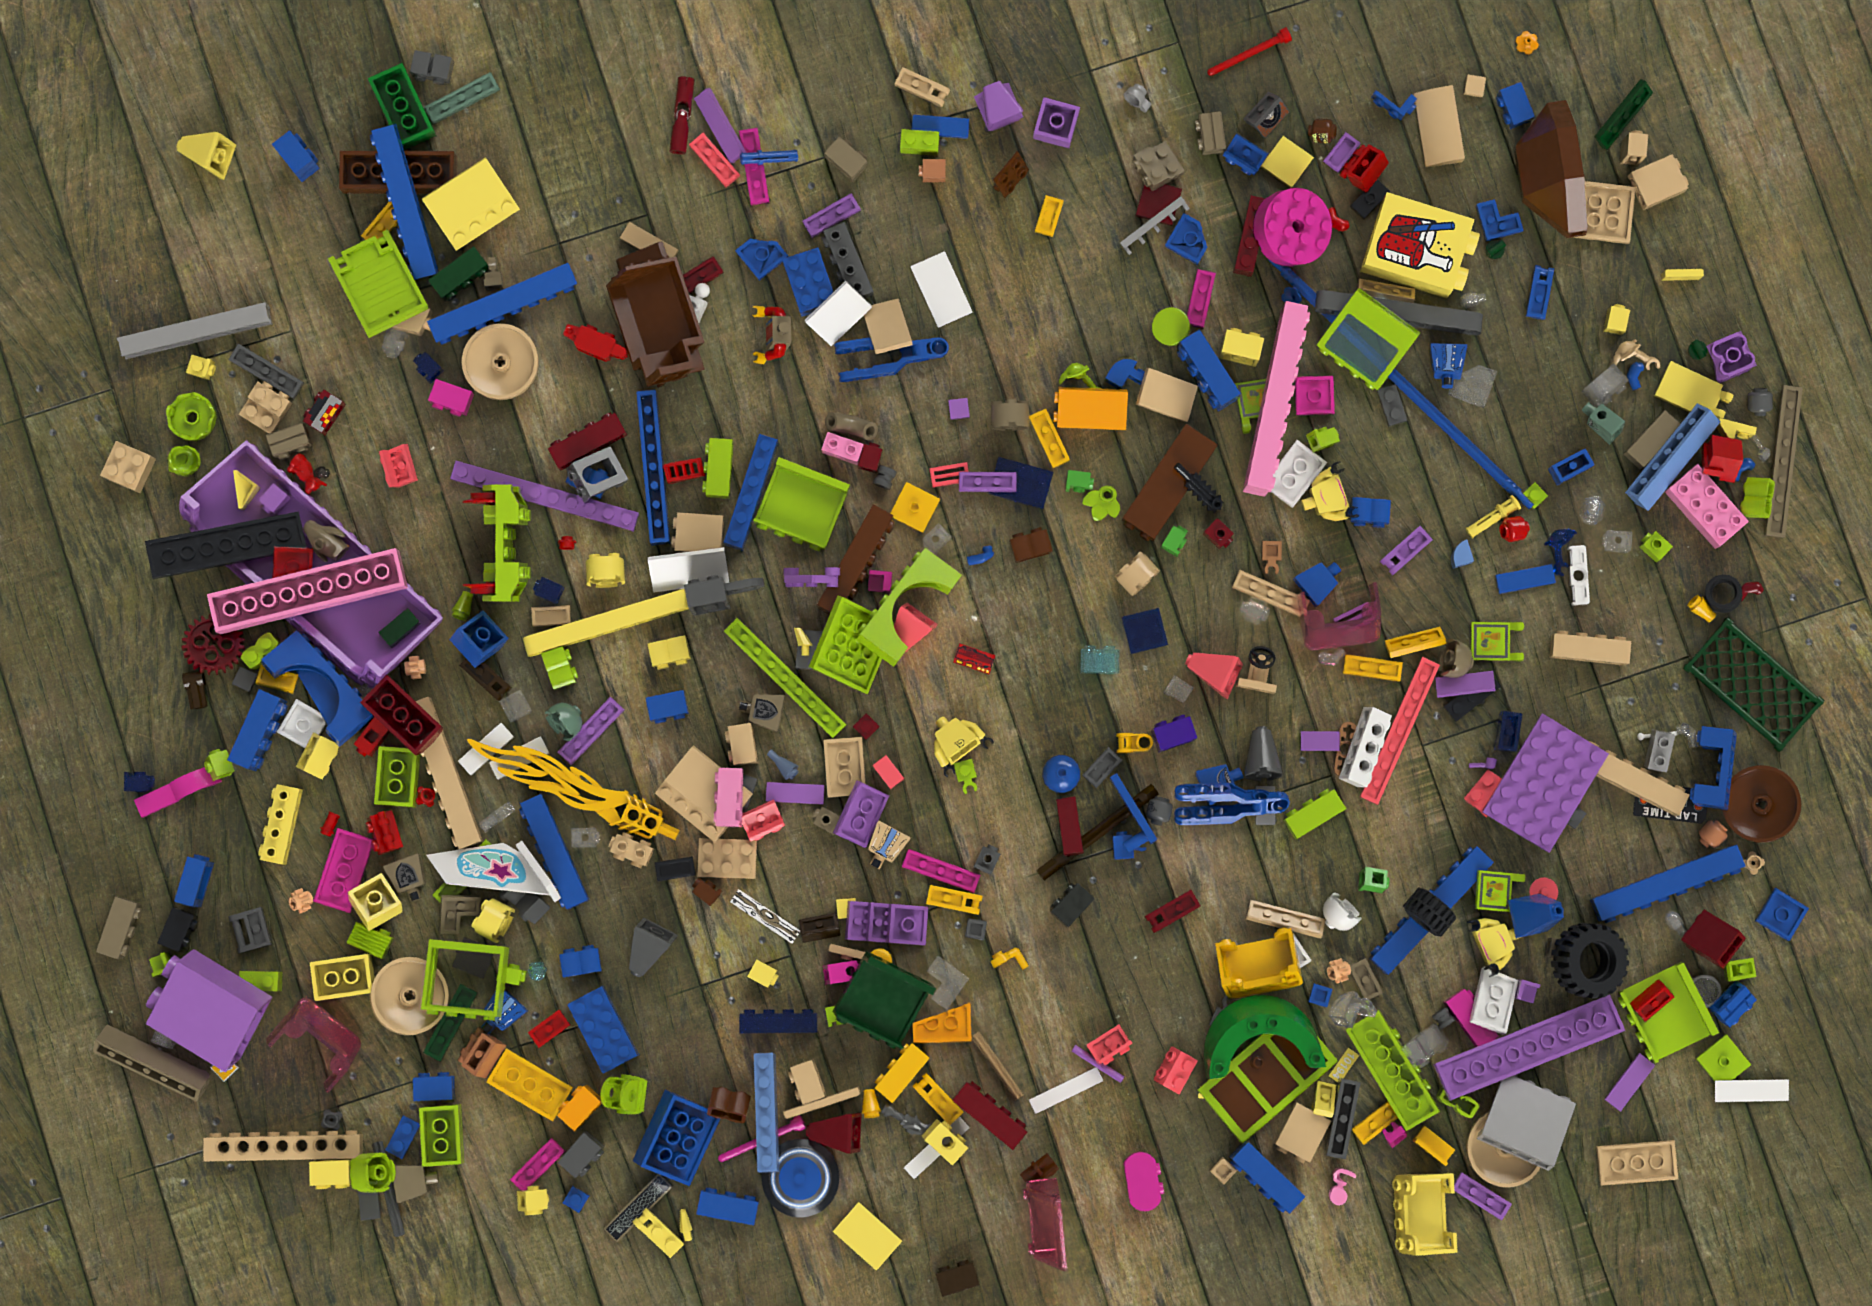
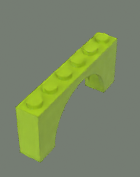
M926 548L922 553L918 551L912 558L914 562L912 566H906L901 573L903 578L900 581L896 580L890 588L892 590L889 596L885 594L879 602L882 605L879 610L874 609L869 615L870 622L868 624L863 623L857 631L860 634L857 640L893 667L908 649V646L898 637L892 620L894 603L898 597L911 589L919 587L934 588L948 595L962 576V574Z

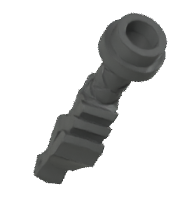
M886 1102L881 1110L883 1116H892L900 1121L899 1124L902 1125V1128H906L905 1131L910 1134L923 1135L931 1126V1123H922L917 1115L912 1117L908 1113L902 1114L894 1109L892 1103Z

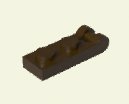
M465 659L459 665L498 702L503 698L502 696L506 691L509 692L512 689L485 662L474 668ZM498 682L501 687L495 691L492 687Z

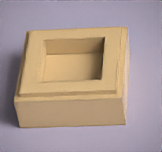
M1467 75L1464 95L1483 97L1486 77Z
M1224 1157L1210 1170L1223 1184L1237 1171Z

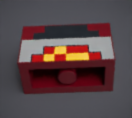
M323 389L322 392H318L315 396L313 406L305 411L303 422L326 436L346 404Z

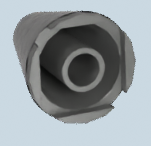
M1265 726L1256 727V730H1253L1251 734L1244 771L1245 778L1253 781H1261V778H1267V781L1279 779L1282 777L1283 770L1272 732Z

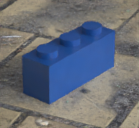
M706 1187V1191H701L696 1215L755 1225L759 1201L755 1200V1196L744 1195V1198L737 1197V1193L725 1191V1194L717 1193L718 1189Z

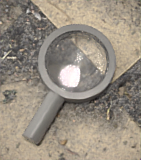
M1698 975L1692 979L1706 1007L1709 1008L1721 996L1722 991L1719 982L1710 975Z

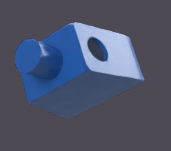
M1321 562L1294 577L1293 581L1316 608L1338 584L1334 576L1341 572V569L1335 562L1327 568Z

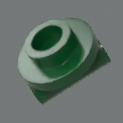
M1503 240L1490 241L1486 245L1485 252L1489 258L1499 259L1505 252L1504 247H1506V244Z
M1698 339L1691 342L1688 347V353L1691 358L1700 360L1707 356L1708 349L1704 342Z

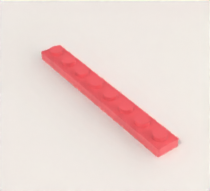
M1424 657L1421 658L1385 738L1384 745L1378 754V762L1373 769L1372 780L1367 787L1363 788L1360 798L1376 805L1379 804L1438 671L1439 664Z

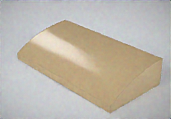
M1453 85L1414 93L1413 95L1417 98L1415 105L1417 106L1416 113L1425 167L1463 162L1465 156Z

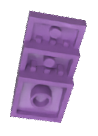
M848 901L845 940L926 945L928 907Z

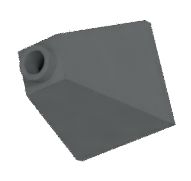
M643 918L634 929L629 964L631 974L637 977L643 976L676 940L678 935Z

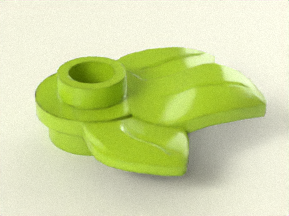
M1109 485L1101 487L1099 491H1090L1082 502L1083 505L1092 507L1091 512L1094 521L1102 520L1107 514L1116 518L1120 512V504L1116 500L1117 492ZM1109 492L1111 497L1106 499L1104 493Z

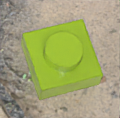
M1536 482L1523 493L1534 504L1531 507L1532 509H1535L1548 497Z

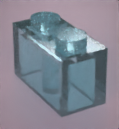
M1092 645L1085 646V649L1080 650V673L1119 674L1120 650L1115 649V646H1104V649H1096V646Z

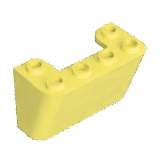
M1454 1174L1396 1175L1392 1181L1394 1189L1393 1207L1395 1209L1396 1249L1402 1254L1415 1256L1457 1253V1233L1447 1232L1445 1193H1455Z

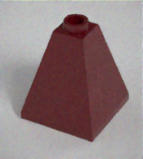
M862 1113L846 1114L809 1123L806 1126V1136L812 1141L847 1154L860 1152Z

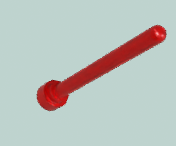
M1286 27L1280 29L1275 37L1208 69L1207 74L1213 76L1278 43L1286 44L1292 41L1289 30Z

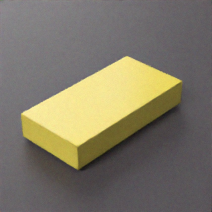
M1666 269L1661 274V280H1700L1704 276V271L1702 269Z

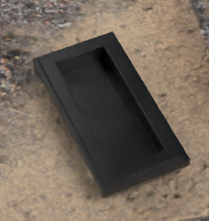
M693 856L654 862L657 882L696 875Z

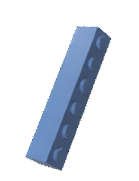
M1697 403L1625 493L1635 504L1649 511L1719 425L1720 420L1710 409Z
M756 1053L754 1054L757 1172H780L776 1054Z

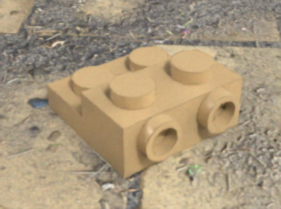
M257 381L248 395V401L238 415L270 434L275 432L292 403L288 400L290 397L280 391L277 394L272 390L274 387L264 381L261 384Z

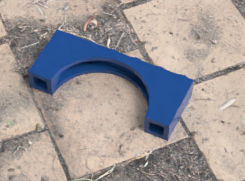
M296 630L261 659L262 666L275 679L289 671L309 670L319 673L332 683L339 697V707L333 721L326 727V734L340 747L368 724L374 716L360 703L362 701L360 698L362 696L355 687L352 689L348 685L349 681L347 678L335 671L336 668L331 661L328 660L326 662L324 660L322 652L317 647L313 648L309 644L310 640L304 633L300 634Z

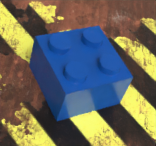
M289 130L272 143V146L301 182L320 169L316 164L319 162L309 148L305 150L307 146L297 133L293 135Z
M483 610L459 627L449 640L476 668L498 652L509 638Z

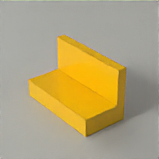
M1423 1125L1412 1140L1444 1166H1447V1160L1455 1151L1454 1148L1425 1125Z

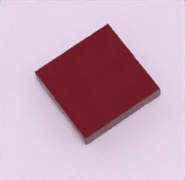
M1144 184L1136 216L1148 220L1152 219L1178 199L1182 189L1165 184L1151 191L1149 186L1146 187ZM1167 216L1159 223L1172 226L1173 221Z

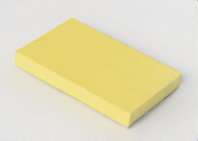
M860 1202L854 1206L833 1230L840 1239L876 1271L902 1242L897 1235Z

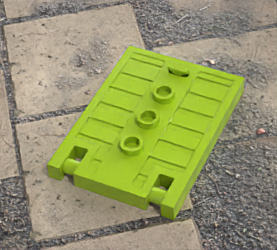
M388 229L382 232L383 237L379 239L373 236L342 251V257L335 259L334 256L328 258L368 338L429 309ZM388 244L387 247L381 248L382 245ZM345 263L347 264V266L340 269L339 266Z

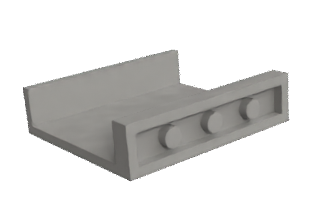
M1513 1075L1500 1081L1484 1128L1479 1131L1477 1139L1549 1171L1555 1166L1576 1103L1571 1102V1099L1568 1097L1553 1094V1091L1548 1088H1540L1530 1080H1522L1517 1075Z

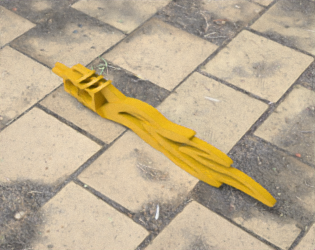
M467 739L468 743L486 758L494 762L514 765L528 771L520 772L497 767L504 775L519 782L529 784L530 789L553 793L572 807L595 811L609 822L610 826L617 825L620 827L617 828L619 830H628L627 834L634 833L645 839H651L653 835L657 836L658 833L673 840H676L680 830L664 823L665 818L662 817L663 812L661 809L648 804L644 798H642V801L639 800L635 794L630 796L627 790L624 792L602 788L597 781L575 767H570L569 770L555 758L534 749L513 746L516 751L502 750ZM482 748L499 754L524 757L544 771L537 770L521 762L496 758L486 753ZM534 755L543 757V758H545V759H547V760L553 762V763L556 764L559 768L555 767L554 765H552V764L548 763L547 761H545V760H543V759H540V758H538V757H536V756H534ZM514 774L533 777H544L550 774L560 784L550 781L523 779L514 776ZM580 775L585 777L591 784L582 780ZM570 784L606 800L596 801L578 796L580 793ZM563 794L575 797L583 801L585 804L573 801L568 797L564 796ZM627 804L620 818L616 807ZM650 809L658 812L659 815L652 813ZM632 810H636L639 813V817L635 821L629 818V813ZM649 818L656 820V826L653 829L647 827L646 822ZM643 830V831L648 832V833H650V834H649V835H646V834H644V833H642V832H639V831Z

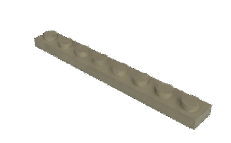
M1783 385L1781 389L1771 474L1775 487L1771 514L1769 518H1766L1764 536L1785 538L1802 387Z

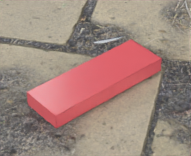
M701 133L689 144L691 149L725 188L740 176L737 170L704 133Z

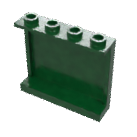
M866 951L832 1012L838 1022L844 1025L849 1023L853 1025L852 1028L861 1033L866 1031L870 1033L869 1036L877 1041L882 1039L886 1041L885 1044L893 1049L898 1047L903 1050L904 1046L901 1044L927 996L929 994L933 995L936 988L932 983Z

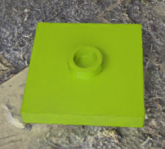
M1727 1034L1723 1035L1695 1058L1714 1082L1733 1080L1751 1066L1750 1062Z

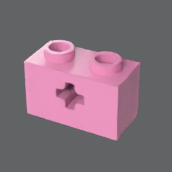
M827 432L821 451L823 454L858 465L864 444Z

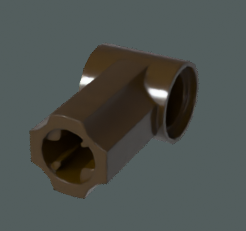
M200 670L182 673L183 685L187 690L190 709L208 707L204 688L206 686L204 672L200 673Z

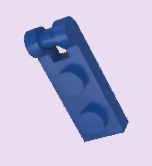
M1539 265L1534 266L1526 317L1541 320L1546 318L1554 268L1548 267V269H1545ZM1540 275L1546 276V280H1540Z

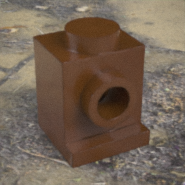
M698 878L692 885L694 888L692 892L709 906H712L723 892L721 889L716 891V885L708 879L705 882Z

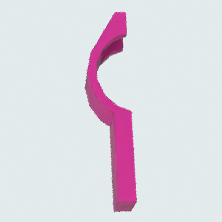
M204 767L183 775L171 783L135 799L134 802L141 818H144L179 802L191 793L214 786L222 782V780L213 781L210 773H207Z

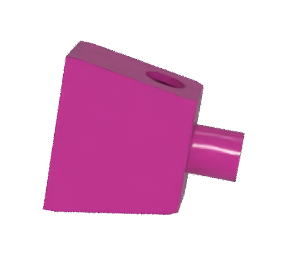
M857 960L823 965L825 985L850 981L859 965ZM846 968H850V975L846 974Z

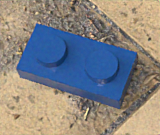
M403 1115L385 1151L404 1159L420 1128V1123Z

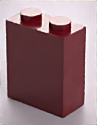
M1704 909L1695 918L1692 926L1685 931L1681 941L1692 951L1724 969L1746 938L1740 930Z

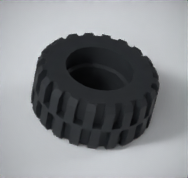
M1578 923V925L1568 927V931H1563L1560 934L1561 939L1555 941L1554 945H1556L1555 950L1552 949L1551 955L1554 958L1551 961V967L1555 968V971H1553L1554 977L1559 978L1558 984L1561 987H1565V991L1580 997L1603 998L1608 996V993H1614L1617 990L1616 986L1620 987L1624 982L1622 978L1626 977L1628 973L1626 966H1629V960H1627L1626 955H1629L1628 949L1624 948V940L1619 938V934L1616 931L1601 924ZM1592 942L1599 950L1600 966L1597 972L1587 979L1580 968V956L1583 949Z

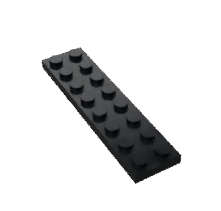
M299 511L145 541L153 580L273 556L274 546L307 548Z

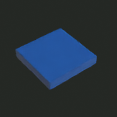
M1774 888L1755 921L1783 939L1790 941L1809 908L1779 889Z

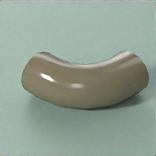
M830 412L825 419L827 430L854 435L868 441L874 439L878 432V427L874 422L852 415Z

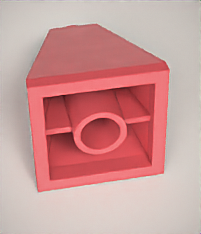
M907 602L899 608L894 628L901 641L908 646L906 650L908 651L934 630L938 624Z
M1193 653V655L1189 654L1185 665L1220 695L1228 699L1243 663L1236 656Z

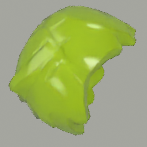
M186 445L172 448L167 458L169 472L179 476L192 475L199 469L201 464L198 451Z

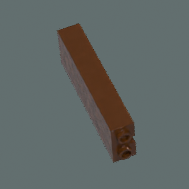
M1186 424L1123 516V525L1131 531L1135 528L1141 532L1139 536L1144 540L1154 541L1187 492V487L1184 486L1185 479L1174 469V466L1180 463L1190 474L1195 472L1199 474L1218 444Z

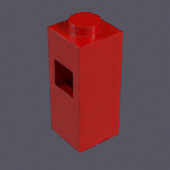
M375 716L354 743L358 747L356 751L364 757L366 755L372 757L390 734V731Z

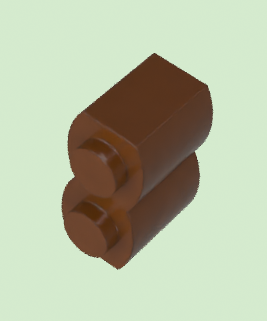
M1039 527L1030 530L1031 534L1024 535L1022 532L1012 535L1013 539H1010L1009 543L1015 563L1053 552L1047 529L1042 530Z
M715 1087L712 1090L707 1115L737 1123H745L751 1096L743 1091L731 1092L725 1087Z

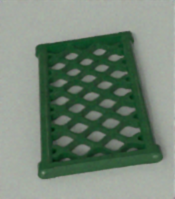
M1727 617L1693 658L1684 665L1683 669L1687 673L1690 672L1772 743L1774 749L1781 752L1812 714L1823 705L1825 700L1820 696L1817 697L1740 630L1730 617ZM1725 627L1729 629L1727 638L1718 637ZM1739 638L1744 642L1743 649L1738 651L1732 650V639ZM1718 640H1728L1729 651H1719ZM1714 641L1715 652H1706L1705 650ZM1753 650L1759 655L1757 663H1747L1746 653ZM1737 652L1743 653V664H1734L1732 654ZM1720 653H1728L1730 655L1729 665H1721L1719 663ZM1706 654H1715L1717 664L1713 666L1706 665ZM1702 655L1703 666L1696 668L1693 664ZM1768 663L1773 668L1772 675L1762 676L1761 665ZM1748 665H1756L1758 667L1757 677L1748 676ZM1734 666H1743L1745 676L1736 678L1734 676ZM1711 667L1717 668L1718 678L1710 680L1705 676L1706 669ZM1730 667L1731 678H1721L1720 668ZM1783 676L1787 680L1785 689L1776 688V677ZM1762 678H1771L1773 688L1764 690L1762 688ZM1744 679L1746 690L1736 691L1735 680ZM1758 679L1759 690H1749L1748 680ZM1722 680H1730L1732 682L1731 692L1725 693L1720 689ZM1798 689L1802 693L1801 700L1791 701L1790 690ZM1785 690L1787 692V702H1778L1776 692ZM1772 691L1774 702L1764 703L1763 692ZM1750 692L1760 693L1759 704L1750 703ZM1736 693H1745L1747 703L1741 706L1734 701ZM1811 701L1814 703V706L1806 714L1804 704ZM1792 703H1800L1802 705L1801 715H1793L1791 713ZM1778 704L1788 705L1789 714L1787 716L1778 715ZM1759 705L1761 707V717L1754 718L1749 714L1750 707ZM1765 705H1774V716L1766 717L1764 715ZM1787 717L1789 719V729H1780L1778 719ZM1802 717L1801 721L1793 728L1792 718ZM1774 718L1776 720V729L1768 731L1764 727L1765 719ZM1781 731H1789L1790 733L1781 742L1778 739L1779 733Z

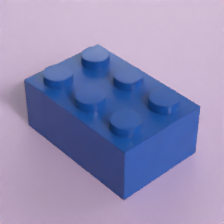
M818 247L782 259L801 317L811 314L833 293Z

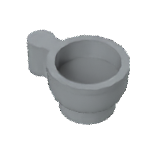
M1135 84L1133 87L1128 88L1123 94L1129 104L1140 108L1144 113L1152 105L1145 98L1147 94L1146 89L1140 84Z

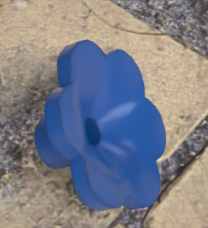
M1286 287L1281 297L1283 302L1289 301L1299 304L1302 301L1301 294L1297 288Z

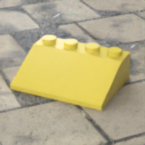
M486 157L422 198L456 251L520 210Z

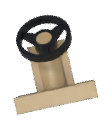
M1254 647L1250 650L1248 656L1250 661L1248 678H1238L1236 687L1275 694L1277 685L1267 683L1269 668L1275 663V654L1267 647ZM1263 650L1268 652L1270 655H1265L1263 653L1258 654L1255 651ZM1271 658H1273V662H1272V663L1267 662L1268 660H1270Z

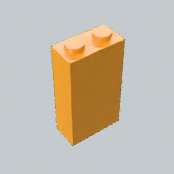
M1059 387L1058 392H1055L1054 403H1058V410L1054 411L1053 422H1057V427L1126 430L1128 391L1125 389Z

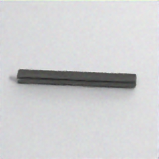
M382 1141L372 1144L374 1153L386 1154ZM391 1182L388 1186L390 1188L384 1191L393 1234L395 1237L404 1235L405 1231L396 1201L393 1182Z

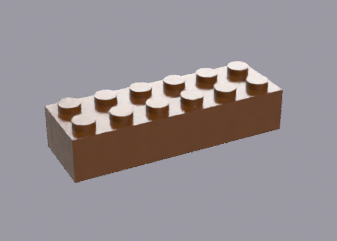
M340 151L339 189L342 193L386 194L388 187L382 181L381 172L383 170L381 164H378L375 153H378L377 151ZM404 151L416 194H430L457 176V156L454 151Z
M874 504L872 505L838 566L840 568L838 587H827L817 604L819 610L830 615L837 596L854 600L858 592L857 585L864 582L867 576L866 569L868 566H873L877 558L875 555L876 551H881L886 542V538H884L886 533L890 534L895 526L892 514Z

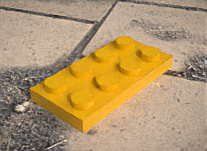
M507 1048L486 1083L552 1122L559 1113L558 1108L566 1101L573 1089L572 1086Z

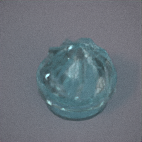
M533 962L529 964L527 972L531 979L540 981L545 977L547 968L543 962Z

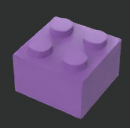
M1043 97L1033 139L1070 148L1080 107Z

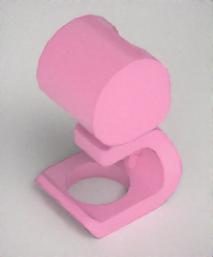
M1340 1167L1332 1172V1179L1337 1184L1332 1186L1329 1191V1199L1335 1205H1343L1347 1200V1193L1343 1188L1346 1186V1182L1340 1178V1173L1356 1178L1354 1172Z

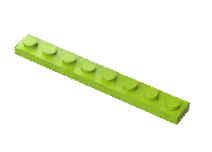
M738 618L724 630L833 739L846 726Z

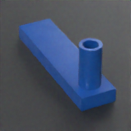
M1114 774L1110 777V780L1141 829L1140 833L1123 842L1125 849L1129 853L1147 841L1150 845L1157 841V838L1118 774Z

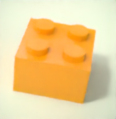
M588 1085L578 1086L571 1094L573 1098L570 1101H565L558 1108L560 1112L557 1116L573 1131L578 1130L602 1104L601 1096Z

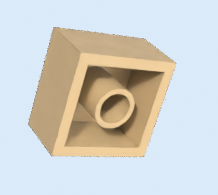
M116 441L100 476L137 493H141L156 459L151 455Z
M746 723L728 726L725 736L726 742L731 745V750H728L729 762L733 763L735 767L758 764L753 725Z
M814 1059L790 1067L791 1071L788 1072L791 1083L795 1082L797 1090L794 1092L798 1102L802 1101L804 1105L826 1096Z

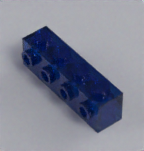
M765 1009L763 1013H755V1010H744V1013L739 1014V1033H818V1013H814V1009H802V1013H794V1009H783V1013H775V1009Z

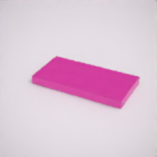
M337 828L313 902L351 913L353 907L349 902L348 891L361 884L372 851V838Z

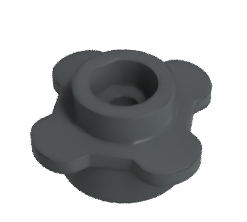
M329 1109L325 1110L321 1126L323 1128H332L335 1131L338 1130L342 1113L340 1111L331 1112Z

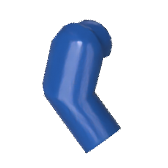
M1634 362L1627 372V379L1632 391L1641 388L1638 376L1644 370V365L1641 362Z
M1743 459L1735 482H1739L1743 471L1754 469L1755 462L1752 459Z
M984 546L982 554L968 556L969 566L984 563L992 558L994 555L992 546Z

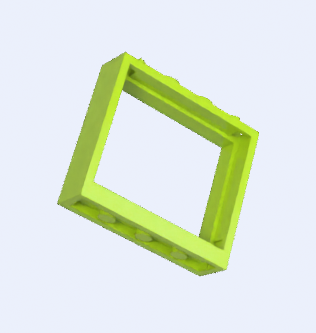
M429 939L421 1009L427 1010V1014L438 1015V1012L442 1011L446 1012L445 1016L457 1017V1013L465 1014L464 1018L476 1019V1015L484 1016L483 1020L495 1021V1017H501L509 947ZM439 948L500 954L494 1011L432 1005Z

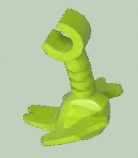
M1080 363L1069 365L1059 379V384H1062L1065 379L1069 378L1082 379L1088 388H1100L1086 375L1089 370L1088 366H1083Z

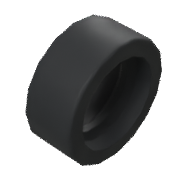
M1722 574L1713 577L1705 588L1706 602L1711 609L1717 612L1726 613L1733 611L1742 600L1741 584L1730 575ZM1720 583L1730 584L1735 590L1734 599L1728 604L1715 602L1712 597V591L1716 585Z

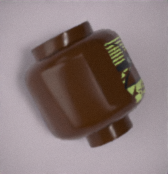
M1315 119L1312 125L1308 127V136H1312L1314 143L1329 144L1336 138L1337 126L1331 119Z

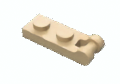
M902 67L895 82L896 87L923 98L938 107H943L945 103L944 98L950 92L949 88ZM934 90L939 92L937 97L932 95Z

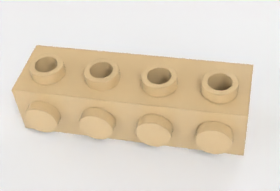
M1557 631V633L1551 635L1549 658L1624 666L1630 663L1631 641H1626V637L1615 636L1614 639H1607V635L1596 634L1595 637H1587V633L1568 635V631Z

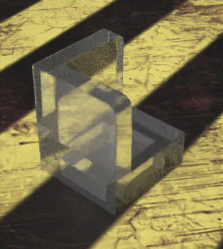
M1174 675L1163 693L1184 703L1194 687Z

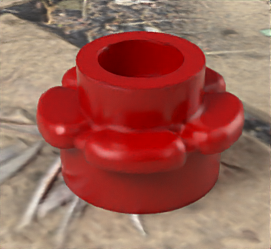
M562 536L561 540H558L559 549H575L577 542L573 540V537Z

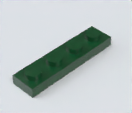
M1640 79L1594 136L1603 149L1608 150L1653 94L1645 80Z
M460 984L449 1006L470 1008L478 992ZM445 1012L423 1053L441 1062L460 1028L465 1014L457 1013V1017L445 1016Z

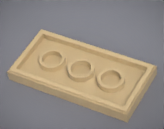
M859 1086L804 1105L787 1109L783 1113L785 1118L788 1119L858 1096L861 1092Z
M1675 1140L1596 1146L1599 1183L1601 1186L1678 1180Z

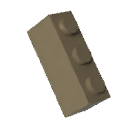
M1664 410L1623 455L1641 470L1649 464L1679 427L1680 423Z
M121 897L114 898L96 950L97 953L116 959H123V957L127 956L129 939L134 936L136 927H134L135 921L140 918L142 913L140 903Z

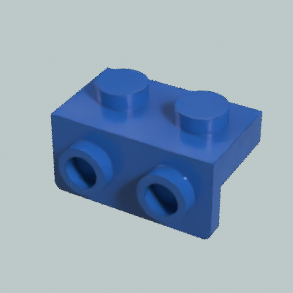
M1236 134L1223 153V156L1226 157L1225 161L1232 165L1237 164L1242 167L1241 171L1247 175H1255L1269 153Z

